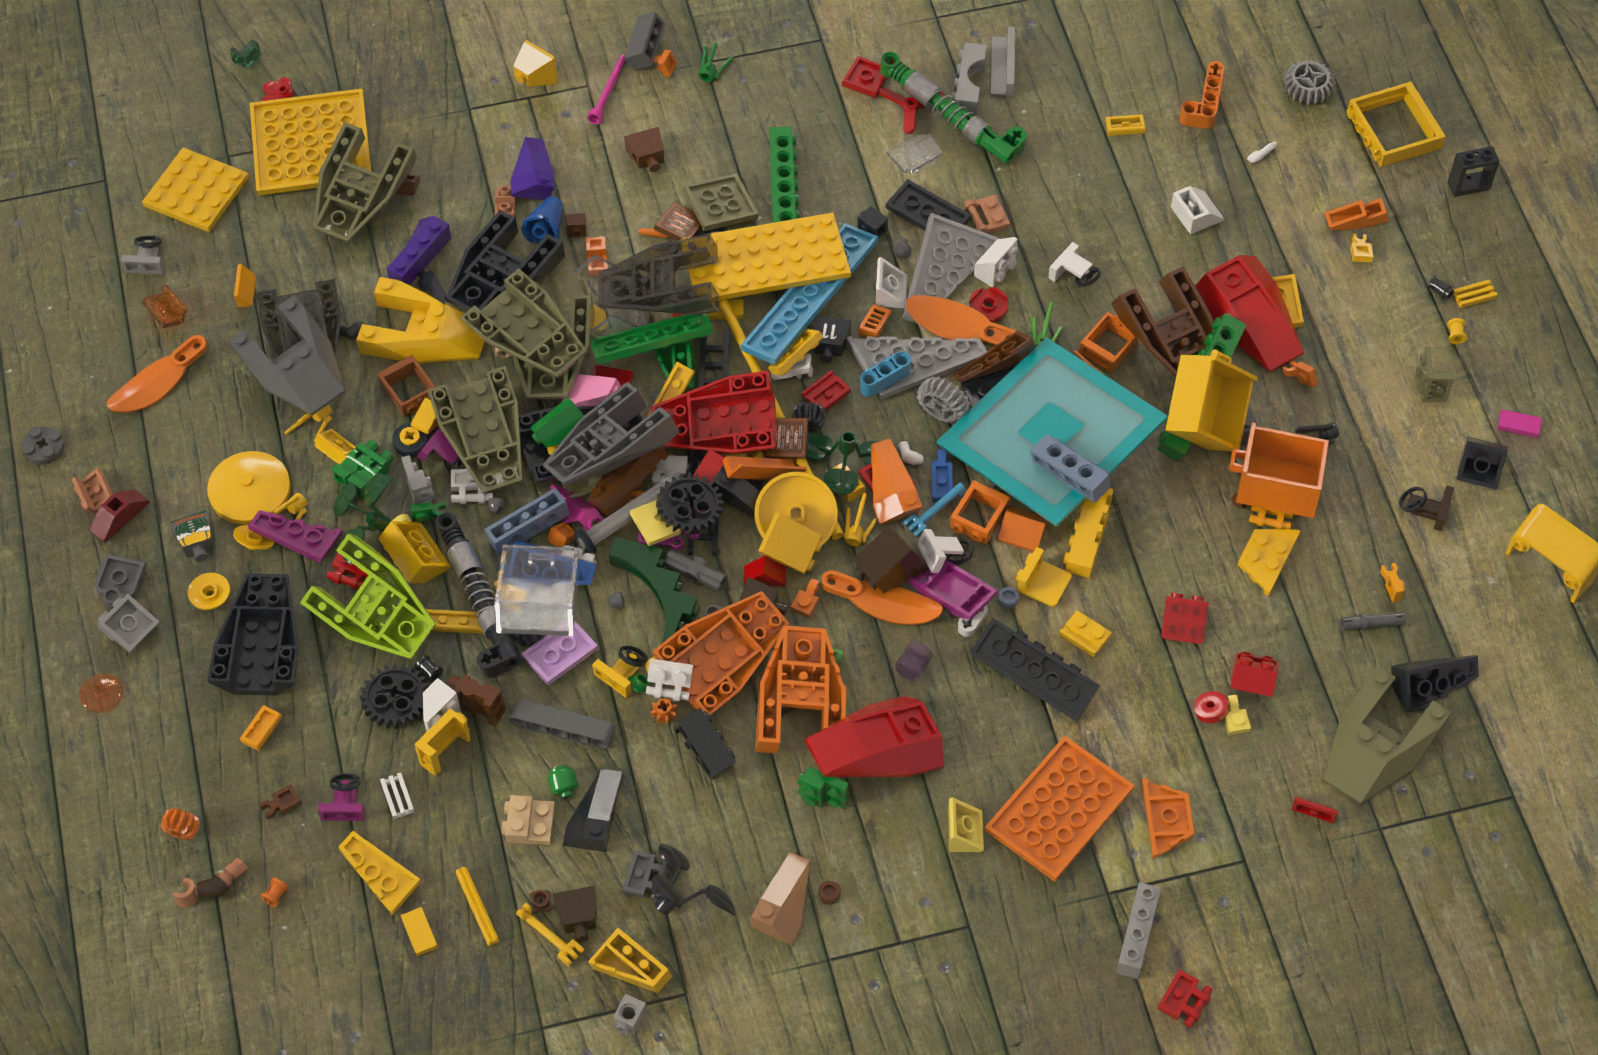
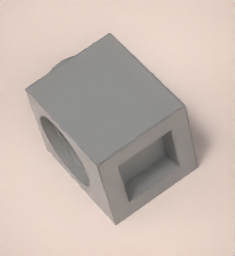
M625 994L613 1017L616 1029L625 1034L632 1033L635 1035L647 1012L646 1003ZM628 1013L635 1015L632 1019L623 1018Z

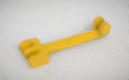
M525 903L522 909L516 912V915L525 920L561 950L557 954L558 959L569 967L572 962L567 956L569 955L573 960H576L578 955L573 950L575 949L582 954L584 948L574 939L568 944L565 943L531 914L532 908Z

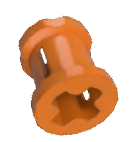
M272 878L271 885L265 893L261 894L260 898L266 904L277 907L279 899L284 892L288 891L289 886L277 878Z

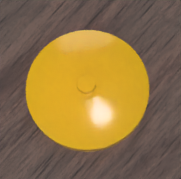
M247 451L228 457L214 469L208 481L207 492L211 506L220 517L235 524L248 525L259 510L274 513L275 509L287 502L291 491V482L287 469L276 457L264 452Z
M804 472L781 474L769 481L761 490L755 505V522L763 539L775 513H779L821 534V540L824 541L823 545L832 536L837 523V503L830 488L819 478Z

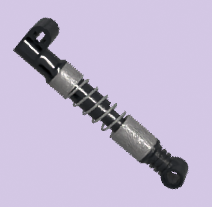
M444 512L437 517L436 526L447 546V556L461 585L467 586L464 592L469 594L468 601L474 604L472 609L477 611L476 618L486 638L493 645L481 651L476 661L485 677L494 678L517 667L523 659L510 633L509 621L503 609L499 607V601L495 598V592L491 590V584L487 582L488 578L484 574L483 566L474 547L465 538L455 515L451 512ZM484 575L486 581H481L480 578ZM494 627H498L500 632L495 631Z

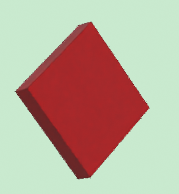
M857 56L844 77L842 86L876 98L879 94V89L883 87L888 78L880 73L879 63Z

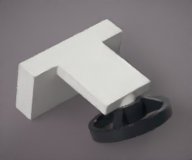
M1072 242L1050 266L1048 278L1055 282L1065 270H1068L1076 275L1074 281L1078 287H1086L1095 283L1100 278L1101 271L1098 267H1092V263L1079 256V245ZM1098 272L1097 275L1093 279H1091L1093 277V274ZM1082 278L1084 283H1078V280Z
M924 529L917 543L931 573H939L945 560L959 565L967 562L973 555V547L969 541L957 539V537L935 536L931 529ZM962 543L970 547L969 554L964 550ZM951 556H965V558L961 560L949 559V557Z

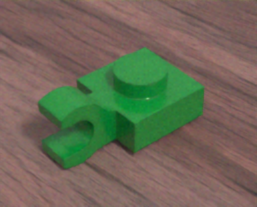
M431 502L410 505L412 522H425L432 519V516L437 518L442 514L439 510L446 509V503L440 502L431 505Z

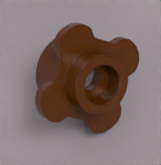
M538 890L529 895L532 901L530 906L532 912L536 913L539 910L550 911L552 909V904L550 903L552 894L550 891Z

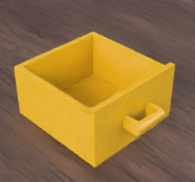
M1213 350L1211 356L1181 355L1165 430L1206 450H1240L1253 381H1257L1258 377L1231 364V357L1217 350Z

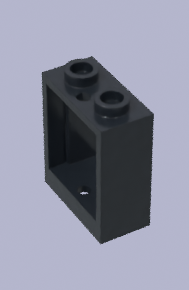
M1493 146L1456 153L1447 182L1454 197L1491 189L1500 162ZM1483 167V171L1466 174L1467 170Z

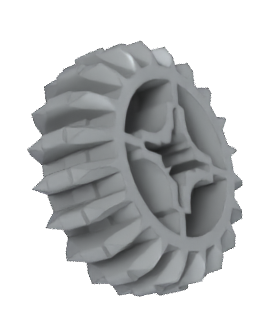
M1304 59L1302 63L1297 61L1295 64H1291L1284 78L1285 90L1288 91V96H1293V100L1298 99L1300 103L1306 102L1307 105L1310 102L1316 105L1317 102L1323 103L1324 99L1328 100L1334 91L1336 82L1334 73H1332L1331 68H1327L1326 63L1321 65L1320 61L1313 62L1312 59L1310 61Z
M940 377L927 378L918 389L917 399L919 404L923 406V410H926L928 415H932L940 421L955 424L970 409V402L968 397L964 395V391H961L959 386H955L953 382L950 383L946 379L942 380Z

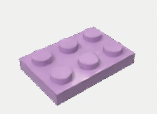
M571 617L542 640H539L537 644L535 643L521 653L526 663L549 686L596 652L598 645Z

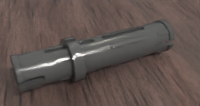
M1404 611L1373 615L1360 613L1359 616L1341 617L1340 625L1343 624L1341 626L1342 630L1358 628L1366 630L1370 627L1405 625L1406 617H1403L1405 616Z

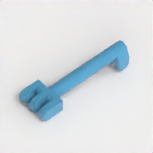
M960 482L919 518L913 513L903 524L906 527L909 526L908 529L914 532L916 538L920 537L923 530L927 529L924 523L957 495L963 498L967 491Z

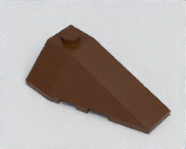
M1016 331L956 372L953 377L962 383L1015 367L1035 349L1034 341L1027 335Z

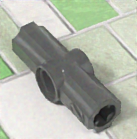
M675 549L669 551L664 562L665 566L683 574L687 581L693 584L700 582L718 592L724 588L728 579L727 574L710 567L703 558L698 556L692 558Z

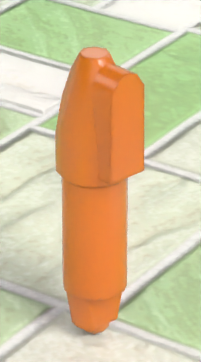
M641 228L638 230L644 236L670 238L651 228Z

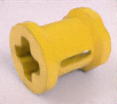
M1453 318L1447 323V327L1450 329V343L1462 344L1467 341V335L1464 332V326L1466 325L1464 319Z

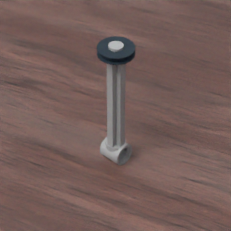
M674 469L664 474L659 479L660 483L587 531H584L581 527H579V531L574 530L580 546L586 553H597L595 545L632 521L630 510L657 500V493H660V487H665V481L671 483L672 477H675L677 480L679 479L680 473L678 470Z

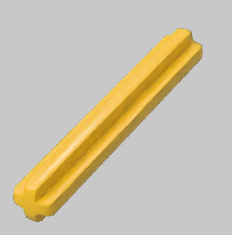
M461 867L456 870V875L488 946L497 944L499 942L498 936L468 869Z

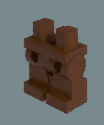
M466 674L462 678L452 675L446 683L447 686L457 693L461 711L467 710L470 714L479 713L487 717L489 724L496 727L506 711L501 689L487 683L484 686L479 685L475 679H470V676Z

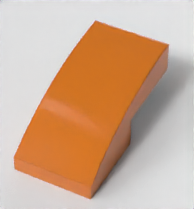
M605 237L585 238L589 275L608 273Z

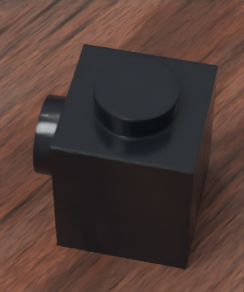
M872 206L862 211L857 218L859 229L876 235L878 238L888 230V218Z

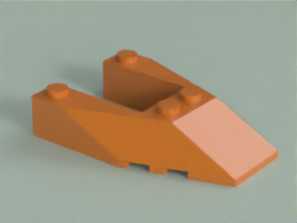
M783 625L760 682L755 752L777 754L781 734V707L821 710L820 731L846 717V687L843 685L840 676L841 672L836 664L833 655L834 651L826 629Z

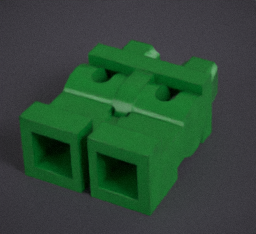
M369 440L364 445L359 442L343 462L331 468L333 478L342 486L346 483L353 484L357 489V496L364 500L366 497L364 490L370 478L377 473L387 475L390 472L388 466L394 460L393 454L388 450H384L380 455L376 454L380 449L379 445L373 440Z

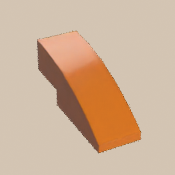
M1382 198L1365 204L1360 200L1324 213L1330 230L1359 229L1389 221Z

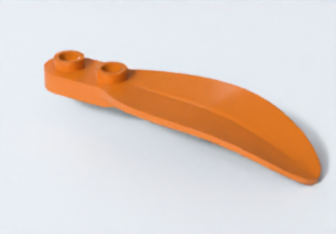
M926 295L912 296L906 301V309L909 315L919 325L947 340L979 338L982 343L996 346L1016 332L1014 329L990 322L982 313L956 301ZM989 331L994 332V335L992 337H989L987 335Z
M194 335L174 350L172 355L165 356L143 369L108 399L106 403L107 408L113 412L129 413L145 409L160 401L179 383L187 367L207 351L208 344L205 338L200 335Z
M830 570L822 575L821 586L825 591L849 599L862 611L889 623L900 625L924 624L935 620L943 612L941 604L935 600L898 586L883 593L879 588L874 590L867 580L859 581L854 577Z

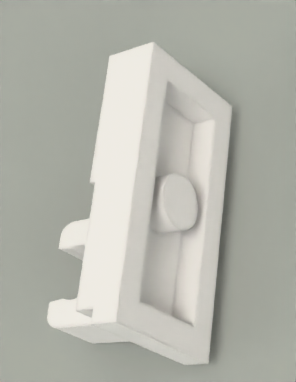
M806 354L801 361L796 362L785 375L781 376L771 373L773 380L793 376L802 379V374L808 373L809 377H812L811 354Z

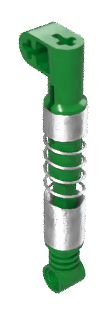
M889 51L881 56L880 73L884 77L896 80L905 92L925 107L933 105L932 112L937 111V109L941 111L939 117L947 119V124L952 123L955 126L954 129H960L962 135L977 146L981 145L1006 165L1023 151L1027 133L1023 128L1012 127L1000 137L987 122L977 115L974 116L973 112H967V108L965 106L961 107L959 101H953L951 95L945 96L944 90L919 71L912 70L901 62L897 53Z

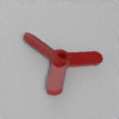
M880 88L878 93L881 96L903 106V130L905 134H912L915 131L916 113L918 109L925 106L913 97L905 98L887 88Z

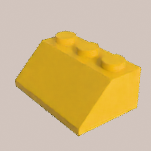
M391 521L378 538L383 548L393 559L394 564L404 575L405 580L409 583H426L452 567L421 522Z

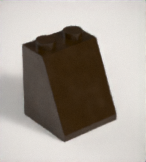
M890 526L886 527L853 559L858 565L855 569L863 578L867 575L869 577L867 580L868 584L874 590L879 588L883 593L929 569L922 559Z

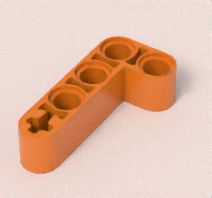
M1213 61L1208 64L1202 101H1185L1182 103L1179 121L1183 125L1210 129L1214 126L1225 69L1221 62Z

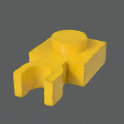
M1353 234L1350 248L1352 261L1372 262L1374 257L1372 245L1366 243V234H1363L1362 239H1358L1357 235Z

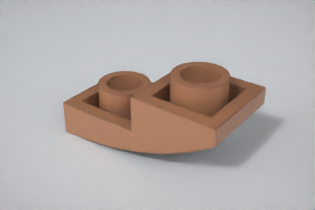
M497 187L494 215L499 210H502L515 217L516 197L511 196V187Z

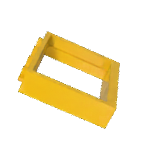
M1412 82L1354 98L1349 102L1347 116L1349 119H1352L1356 131L1361 134L1365 146L1369 147L1373 159L1378 162L1380 167L1443 148L1446 136ZM1404 100L1428 139L1385 151L1362 112Z

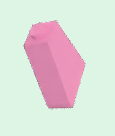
M578 374L568 397L576 406H597L622 386L616 378Z

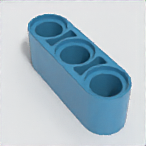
M897 352L864 371L860 376L861 394L867 397L874 396L908 376L911 368L910 355L907 352Z

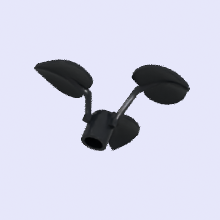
M663 843L659 845L660 856L668 864L676 868L671 881L661 874H656L652 881V897L659 898L655 906L662 914L669 915L676 906L680 908L683 904L699 895L706 894L707 899L712 904L733 916L736 915L733 902L728 894L715 885L710 884L707 886V889L703 888L683 899L682 893L674 886V883L681 869L689 870V861L675 847Z

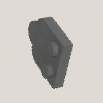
M106 554L95 581V588L103 596L104 604L109 608H114L112 605L120 596L124 598L129 594L134 598L138 592L147 564L143 561Z

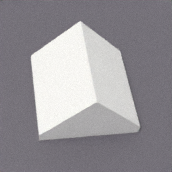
M882 257L878 258L876 305L904 308L907 301L908 275Z

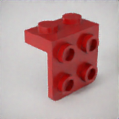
M1171 592L1170 596H1166L1161 632L1162 638L1197 644L1203 643L1209 602L1204 601L1205 597L1192 595L1191 599L1183 598V594Z

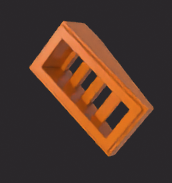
M873 304L859 327L858 336L866 339L867 336L879 338L892 310Z

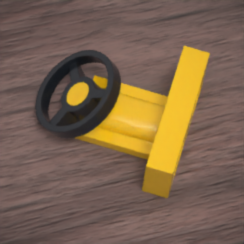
M628 645L620 648L618 652L620 660L612 668L599 659L592 665L594 675L625 698L632 693L631 682L628 681V677L634 676L640 667L646 665L648 660L647 655L642 650ZM626 650L627 655L624 656L622 651ZM631 651H634V652L638 653L639 655H641V656L643 657V659H642V658H639V656H638L637 654L632 653Z

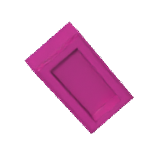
M1501 409L1497 429L1538 438L1542 418Z

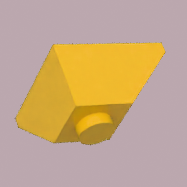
M526 40L514 64L516 80L529 87L556 84L558 77L555 57Z

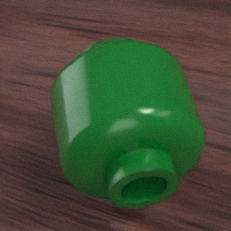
M567 765L552 768L550 770L551 773L547 776L551 793L555 796H561V799L573 796V791L579 786L574 769L567 767Z

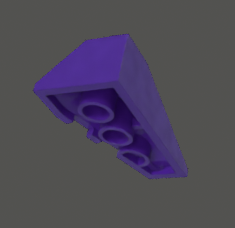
M524 138L510 180L512 197L545 200L551 196L555 187L554 175L544 139Z

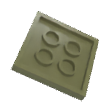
M737 173L683 186V192L704 231L758 219L759 213Z

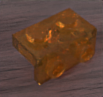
M168 285L162 286L160 294L143 298L142 304L162 328L183 324L187 309Z

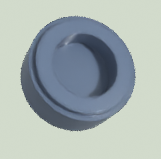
M1004 587L999 591L998 603L1000 606L1011 609L1018 604L1019 593L1016 589Z

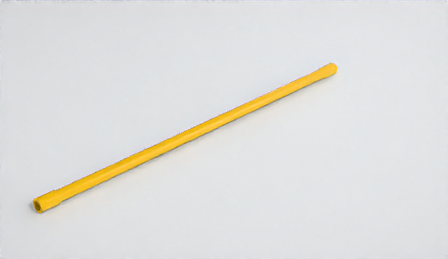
M719 300L717 302L741 349V344L746 337L728 300ZM742 351L752 373L761 372L762 369L756 357ZM775 397L776 418H785ZM795 459L798 466L806 467L807 470L804 473L814 476L806 459ZM838 521L831 536L833 540L840 539L844 535Z

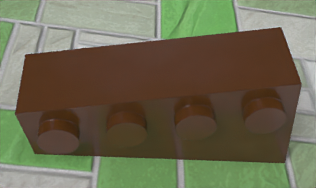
M660 446L602 475L586 501L596 508L601 516H610L631 499L629 495L633 491L640 489L643 485L642 480L649 473L653 474L658 469L656 465L661 459L665 461L669 454Z

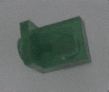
M253 39L241 51L234 47L230 49L232 61L246 69L261 56L259 44Z

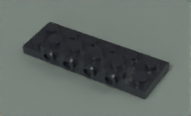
M993 618L970 654L1078 722L1101 686L1081 674L1082 669L1073 663L1067 665L1062 662L1064 658L1055 652L1050 654L1045 651L1046 647L1040 642L1035 641L1032 643L1027 639L1029 636L1018 629L1015 632Z

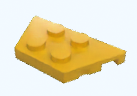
M1255 529L1238 561V566L1249 575V578L1254 583L1257 582L1264 589L1263 593L1265 595H1270L1300 535V530Z

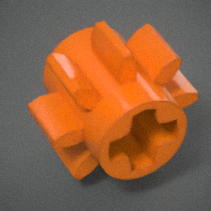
M661 697L657 703H652L654 710L651 711V717H657V724L661 722L669 725L671 719H676L677 704L672 705L671 698L662 699Z

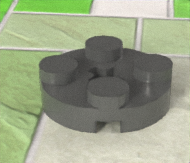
M34 426L24 437L22 450L31 463L45 465L50 460L58 459L62 455L64 442L58 430L52 427ZM42 443L47 444V446H43V448H40L39 445Z

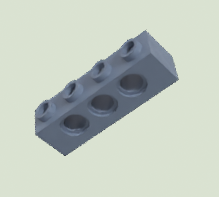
M1046 434L1030 450L1033 463L1094 503L1111 487L1110 475L1105 469L1098 468L1090 459L1081 457L1073 448H1067L1057 438H1052Z
M554 488L484 530L490 545L498 556H501L513 549L517 540L527 541L566 518L570 513L566 501L559 491Z

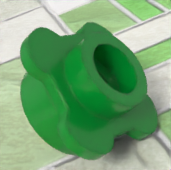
M637 673L634 677H628V681L631 682V688L635 692L646 693V688L650 685V682H647L648 678L645 675Z

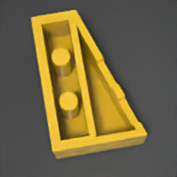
M619 928L614 931L588 961L592 969L657 994L672 978L668 968Z

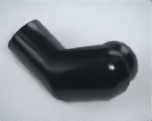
M360 321L349 327L338 324L336 333L354 339L358 336L362 324L365 323Z

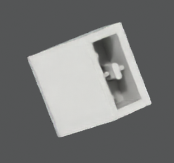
M1189 186L1173 193L1171 208L1190 235L1224 221L1223 216L1205 191Z
M1015 237L997 239L975 264L974 277L991 287H994L998 282L1000 283L1004 279L1006 272L1009 269L1012 270L1017 263L1018 239Z
M438 678L423 692V716L426 731L450 708L456 713L461 712L457 693Z

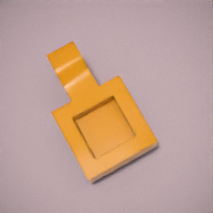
M1392 563V571L1386 570L1385 566L1382 565L1380 573L1386 580L1385 586L1392 602L1401 601L1402 595L1405 592V585L1397 575V565Z

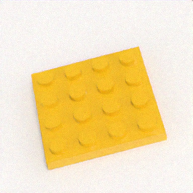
M182 148L142 203L146 208L210 232L249 179L248 172Z

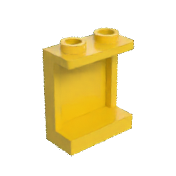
M450 708L414 744L420 765L434 776L441 771L438 756L457 737L462 738L467 743L471 740L467 718L461 712L456 713Z

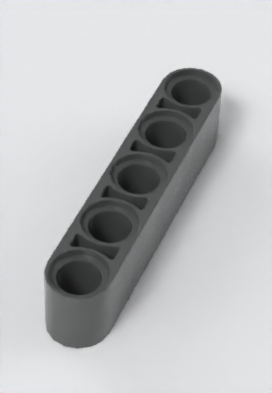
M522 699L515 701L509 717V722L514 726L602 749L609 748L616 728L608 721Z

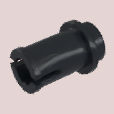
M1433 277L1427 286L1441 295L1442 299L1448 300L1454 293L1451 285L1447 286L1436 277Z

